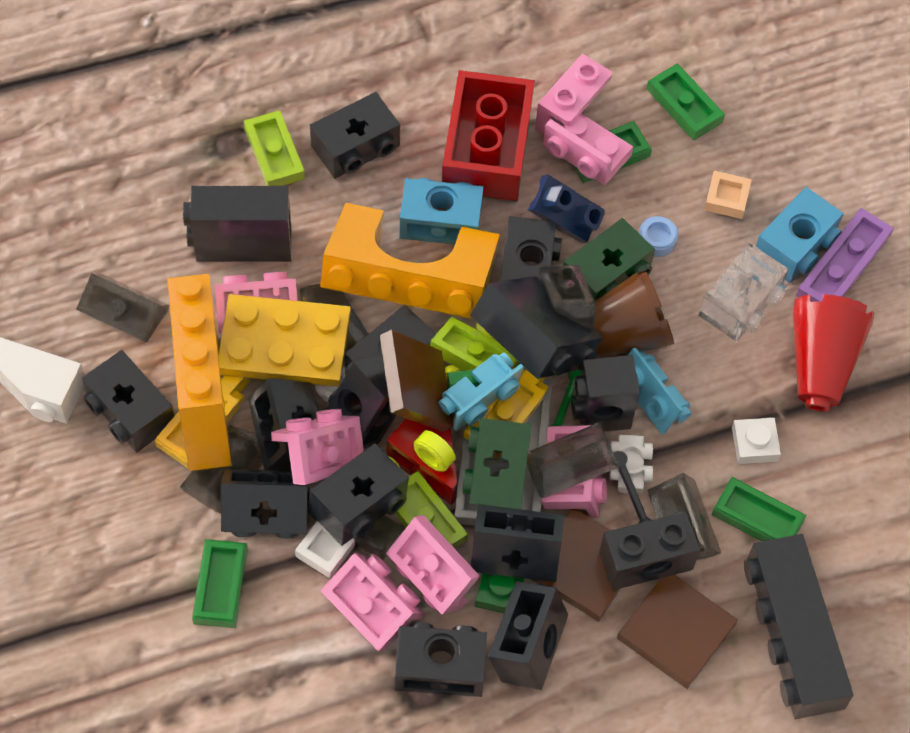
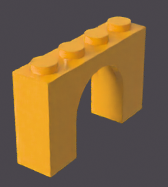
M345 203L323 253L320 287L473 319L470 314L492 278L500 234L461 227L454 249L447 257L429 263L406 262L391 257L379 248L384 210Z
M201 274L168 278L178 408L189 471L232 466L218 359L219 338L210 275Z

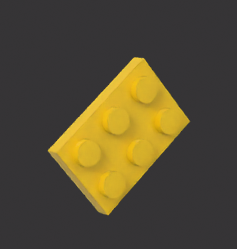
M229 294L218 354L220 375L265 380L274 378L339 387L342 379L351 317L350 306Z

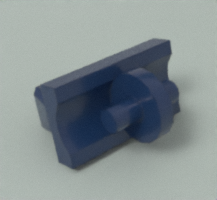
M542 175L538 193L528 208V211L541 218V220L556 222L557 229L580 243H588L592 231L599 229L605 214V210L602 207L591 202L550 175Z

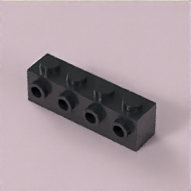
M798 534L753 543L748 558L744 560V572L748 584L755 585L759 598L756 599L755 603L756 613L760 624H766L770 635L767 643L768 653L772 664L779 665L783 679L780 681V693L786 707L791 706L795 720L845 710L854 694L804 535Z

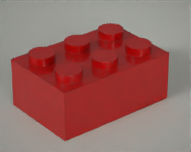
M463 70L458 71L442 164V182H466L473 186H483V197L518 202L535 80Z

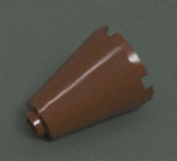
M645 270L636 272L577 313L603 337L595 349L597 352L595 359L628 354L633 348L641 352L667 348V346L674 344L668 320L664 318L661 310L662 304Z

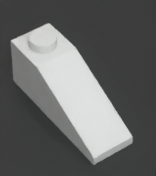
M0 337V383L37 419L45 422L56 420L67 424L84 389L82 377L85 375L81 363Z

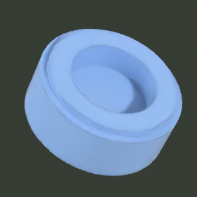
M661 216L650 217L641 224L639 234L655 248V257L668 255L674 250L678 239V229L668 218Z

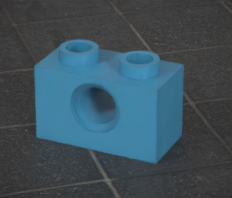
M405 178L400 212L399 239L455 245L461 227L479 230L483 186H473L466 182H436L428 178ZM437 208H445V209H448V210H446V211H438V210H436V209H437Z
M805 187L759 235L753 257L791 283L800 272L806 275L816 264L819 258L817 254L824 247L828 250L842 233L839 225L844 213L808 187ZM796 235L803 236V237H805L806 239H801V238L797 237Z

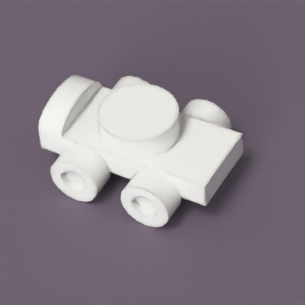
M619 435L618 441H611L610 457L616 451L626 453L628 458L626 463L627 469L637 493L640 494L643 492L644 482H652L653 466L644 465V459L652 460L653 443H644V436ZM611 463L610 480H618V492L628 494L619 469Z

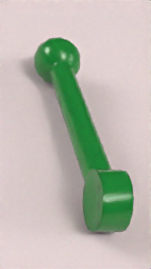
M580 370L568 373V379L570 380L554 424H551L549 427L562 426L571 402V396L575 391L574 378L581 375Z

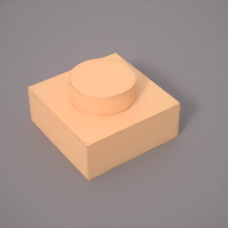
M714 171L704 211L742 219L752 179Z

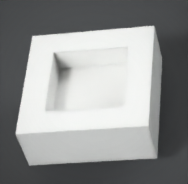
M775 418L734 420L732 432L737 464L779 461L781 452Z
M317 521L296 548L295 555L298 559L331 579L355 547V540L352 538L341 546Z

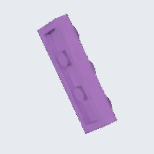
M860 208L800 285L796 296L811 295L810 302H822L823 294L845 297L891 237L894 228Z

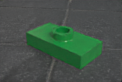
M678 63L648 80L647 90L693 141L723 123L724 112Z

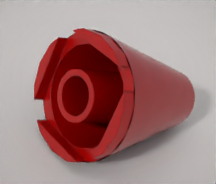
M823 294L822 302H810L811 295H803L795 299L792 309L798 398L805 402L807 409L827 412L830 410V407L837 406L840 403L873 325L875 313L871 311L867 314V305L850 298Z

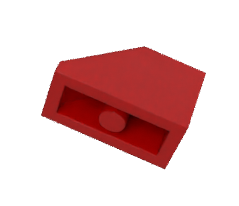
M406 418L386 440V455L393 458L399 467L409 475L419 471L434 492L448 504L452 505L457 497L458 483L455 461L446 471H436L424 463L414 450V441L425 430L440 436L453 450L451 428L442 432Z

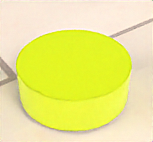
M425 430L414 441V450L424 463L436 471H446L456 460V455L448 443L431 431Z

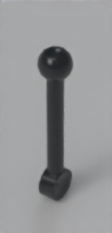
M623 451L614 452L610 460L612 465L620 471L640 520L638 524L651 521L652 519L648 518L627 469L626 463L628 458L626 453Z

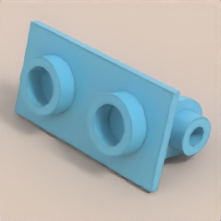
M633 348L629 355H633L640 390L637 403L658 431L664 435L675 420L682 423L692 415V412L689 410L690 403L683 398L674 385L668 387L664 385L669 378L656 363L655 357L652 354L647 355L645 351L639 352L636 348Z
M502 353L499 356L493 354L471 373L479 382V386L475 387L465 376L443 392V399L438 403L444 413L450 415L453 412L456 415L453 426L454 430L457 431L466 423L469 426H473L488 413L489 409L487 407L498 398L502 402L510 398L521 386L519 381L524 366L520 364L512 370L513 362L506 353Z

